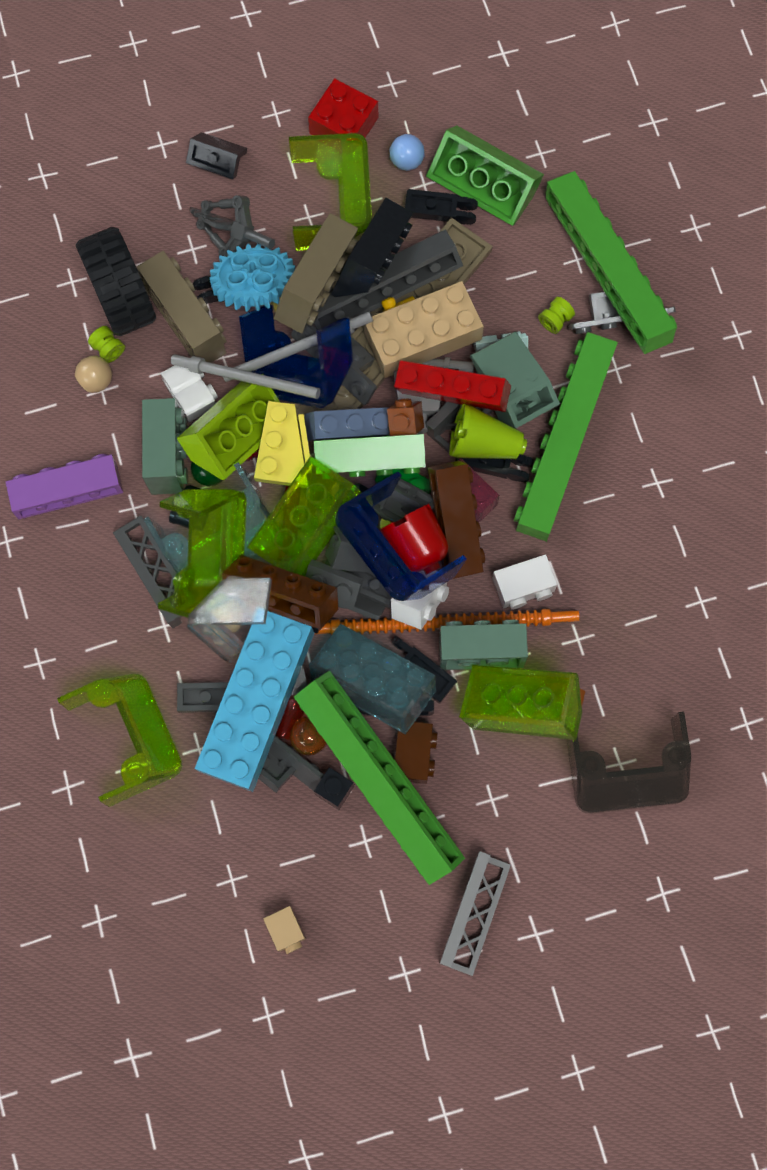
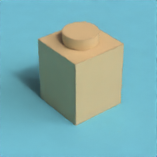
M291 906L263 918L278 952L285 950L286 954H289L302 947L301 941L306 938Z

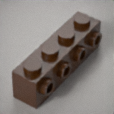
M461 461L428 467L435 517L448 543V553L442 559L444 573L448 577L455 579L484 572L485 553L479 544L481 527L475 517L474 510H477V500L471 491L470 483H473L471 468L468 467V464Z
M240 555L222 573L224 594L226 596L320 630L339 610L337 587L244 555Z

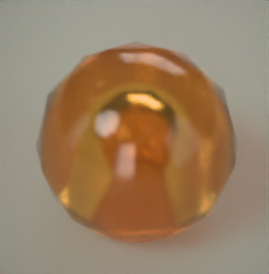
M302 717L292 725L289 738L292 747L300 754L316 755L326 747L327 743L308 717Z

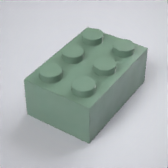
M175 398L142 400V478L151 495L183 493L184 484H188L187 468H184L183 459L188 458V455L177 440V437L188 428L187 418L184 417L183 408L178 407Z
M481 620L474 622V625H463V622L460 621L447 622L446 626L440 627V667L443 670L524 668L528 658L526 624H519V620H504L502 624H491V621Z

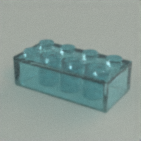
M342 624L338 626L309 664L312 682L330 670L357 708L404 734L408 732L436 693V678L434 674Z

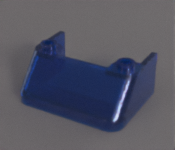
M271 304L269 309L262 306L259 311L255 309L239 316L245 362L292 343L287 334L275 330ZM343 318L316 330L319 358L293 354L252 371V373L320 388L318 399L273 389L280 400L315 408H324L334 401L353 363L349 318Z
M398 471L341 505L336 513L335 522L392 598L398 601L419 600L453 579L467 559L462 555L428 578L419 572H411L377 528L379 517L372 508L392 495L402 476Z

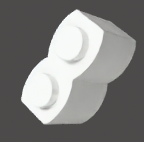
M176 365L161 373L163 382L172 397L176 399L179 408H183V414L188 422L202 416L216 404L215 399L218 396L211 384L206 386L201 379L204 377V373L190 372L188 368Z

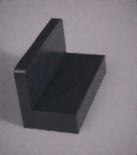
M201 132L190 138L186 163L234 179L237 176L240 157L247 153V148Z

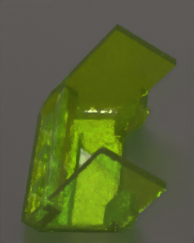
M357 133L289 137L292 163L317 162L318 173L323 178L338 179L340 218L358 228L355 237L365 232L372 220L368 146L365 137ZM322 225L293 226L295 250H307Z
M186 489L160 501L161 508L175 511L180 517L189 518L188 566L175 575L173 580L174 594L159 602L158 609L197 620L232 599L224 594L222 573L240 555H244L247 504L244 492L234 489Z
M129 674L99 679L57 698L59 704L68 711L87 702H91L99 708H106L116 704L137 754L126 759L121 766V776L125 785L98 797L104 805L108 807L113 806L174 778L180 773L182 759L150 685L142 675Z

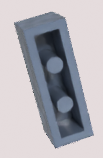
M389 407L306 413L307 440L390 435L387 413Z

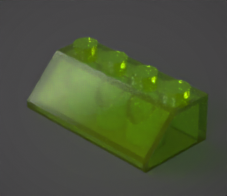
M310 456L247 548L273 566L305 576L311 560L318 558L334 535L333 527L341 525L362 493L353 483Z
M472 665L459 718L473 730L576 740L582 716L578 674Z

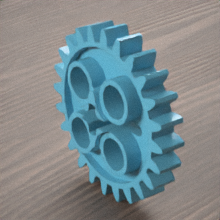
M247 244L246 249L243 250L241 247L236 246L237 252L227 250L228 257L219 256L220 262L213 263L214 269L210 270L211 277L209 278L214 296L217 295L219 302L225 300L226 307L234 303L235 310L245 306L246 312L250 310L251 306H254L259 311L260 305H264L269 309L270 302L279 304V297H281L285 285L295 271L293 260L288 258L287 252L280 253L279 247L273 251L266 247L261 248L259 244L255 248H251V245Z

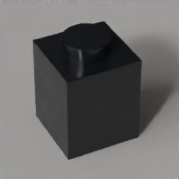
M329 767L315 788L314 793L326 803L340 810L353 790L354 782Z

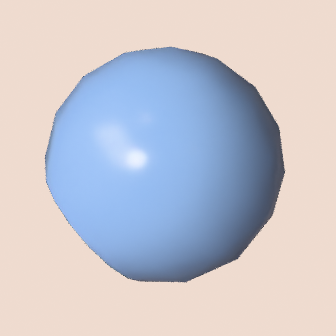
M411 134L397 137L389 149L390 160L398 169L405 171L417 168L425 156L424 145L420 139Z

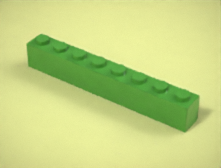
M575 171L548 181L545 199L642 352L647 354L673 343L677 330L675 319L673 316L668 315L664 309L662 299L659 295H655L651 289L649 279L646 275H642L638 269L636 259L632 255L630 256L625 249L624 241L612 229L610 219L604 217L597 199L592 198L588 192L585 181L583 179L580 180Z
M587 332L584 341H578L574 355L579 357L576 364L570 363L566 375L570 382L568 387L562 386L558 400L562 404L559 411L553 410L549 422L553 429L550 435L545 433L540 449L545 450L542 459L536 457L532 468V473H535L536 476L533 483L527 482L523 497L527 498L524 507H518L514 521L518 522L517 532L547 542L618 342Z
M329 670L293 696L428 885L452 872L465 857Z

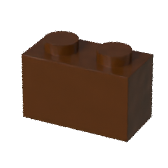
M399 721L395 761L410 782L427 784L428 777H434L435 760H430V749H436L438 732H432L433 724Z

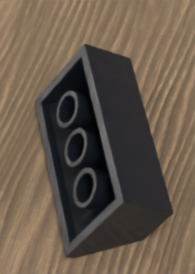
M388 198L384 199L348 257L331 295L341 297L368 293L373 283L379 285L386 272L382 268H389L395 257L392 252L398 253L404 241L402 238L406 239L413 226L409 223L413 212Z

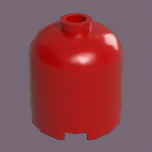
M429 504L380 529L399 564L410 573L424 570L427 575L440 568L438 562L444 559L448 553L446 537Z

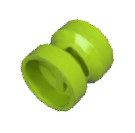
M555 297L550 303V308L544 309L538 315V319L545 329L553 334H557L563 328V323L570 321L575 316V311L565 299Z
M108 326L99 327L88 339V344L94 350H98L100 357L107 363L118 359L125 350V345L120 339L114 338V333Z

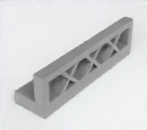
M479 851L439 964L473 976L511 866L510 864L491 858L489 854ZM488 863L503 869L500 879L488 885L484 876ZM481 881H483L485 887L479 889ZM497 885L495 894L493 896V893L490 888ZM487 890L492 900L490 908L478 912L474 903L476 895ZM473 907L475 915L469 917ZM488 912L486 920L483 922L481 915ZM478 918L482 927L481 934L469 941L465 932L466 924L468 921ZM463 935L466 942L459 945ZM478 940L476 949L474 951L471 943ZM467 945L473 956L469 968L453 962L457 950Z

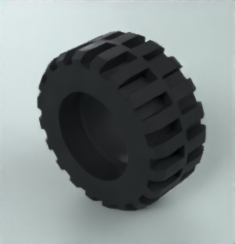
M110 227L78 240L75 246L114 335L123 336L152 324L156 319V314L119 229Z

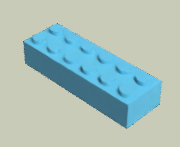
M258 608L195 766L197 771L251 792L254 791L315 634L311 626Z

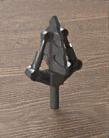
M235 195L232 199H222L219 202L204 200L201 203L202 210L190 207V213L198 217L196 222L197 228L205 230L210 236V240L219 249V256L228 257L227 250L237 252L236 246L243 248L249 241L268 249H272L275 246L274 239L254 231L249 210L250 200L247 196ZM216 207L221 209L235 208V221L210 211ZM210 226L224 231H231L229 241L225 244L217 233L211 231Z

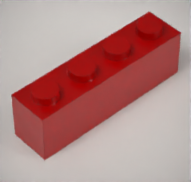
M401 360L394 385L402 394L456 404H466L506 412L511 384L506 378Z

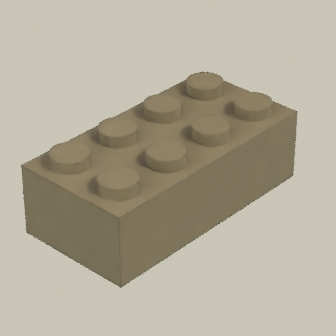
M329 213L285 285L274 316L275 320L301 334L307 325L313 326L318 317L320 307L323 308L330 296L331 288L334 289L340 273L350 256L349 254L352 253L358 243V240L354 239L358 230L357 227Z
M163 250L138 265L137 270L148 296L191 357L204 358L206 362L210 363L225 355L224 344L227 341L222 334L224 330L216 318L211 319L208 314L209 308L203 298L197 299L194 294L195 288L189 278L183 279L180 274L181 268L175 258L171 257L169 259Z

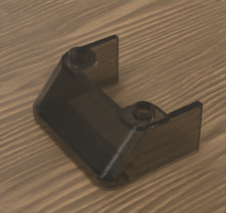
M684 711L678 712L670 719L674 742H670L662 750L663 766L606 772L605 761L599 753L594 751L580 752L576 724H570L565 734L575 803L578 809L584 813L593 814L672 805L684 801L689 794L691 750Z

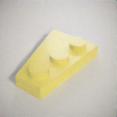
M268 401L254 474L256 482L309 488L295 404Z

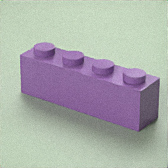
M99 454L92 457V460L84 462L71 461L64 467L56 469L48 467L33 475L20 474L13 477V480L5 481L11 510L18 520L123 493L117 463L112 454Z

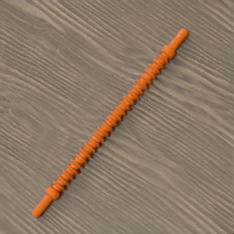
M541 609L540 612L533 610V613H529V610H526L525 613H521L518 610L517 614H514L513 611H510L509 614L502 611L500 615L495 611L494 615H490L489 612H486V615H482L479 612L477 616H474V613H471L470 616H466L463 613L461 617L457 613L454 617H451L450 614L443 617L440 614L438 618L434 616L431 621H427L422 629L424 632H427L428 628L435 631V628L440 630L441 626H446V623L451 621L463 622V625H474V622L481 620L491 621V624H502L504 620H519V624H526L527 627L531 623L534 626H538V623H541L542 626H551V623L579 621V611L551 612L550 609ZM384 617L383 620L372 621L371 618H368V621L360 618L358 622L354 618L352 622H348L347 619L344 622H340V619H332L317 634L331 633V636H340L341 633H345L347 636L349 632H352L353 635H356V632H360L363 635L367 631L371 635L372 631H376L377 634L380 631H384L387 634L389 630H392V633H395L396 630H400L403 633L406 629L410 633L412 629H415L416 632H419L420 629L392 618L387 620V617Z

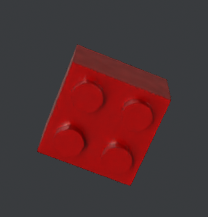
M334 78L308 117L309 132L318 139L354 156L379 118L378 101Z

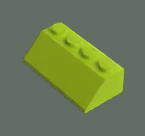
M241 381L179 435L177 440L192 462L219 479L225 480L260 448L268 401H280L272 388Z

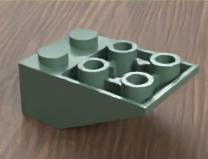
M513 332L470 355L478 374L506 378L511 384L506 412L495 410L498 419L503 423L516 429L560 404L549 378L517 332Z

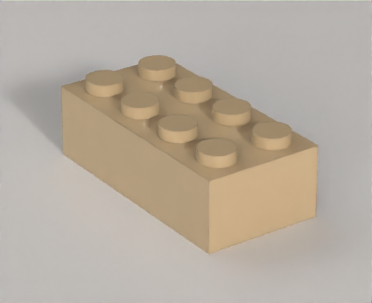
M462 281L372 316L374 321L364 325V334L384 378L392 376L394 371H398L400 360L422 364L482 340L484 328Z

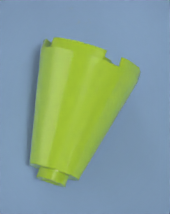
M461 405L454 422L457 424L455 432L451 434L449 455L455 458L517 459L519 454H524L527 439H524L523 432L471 405Z

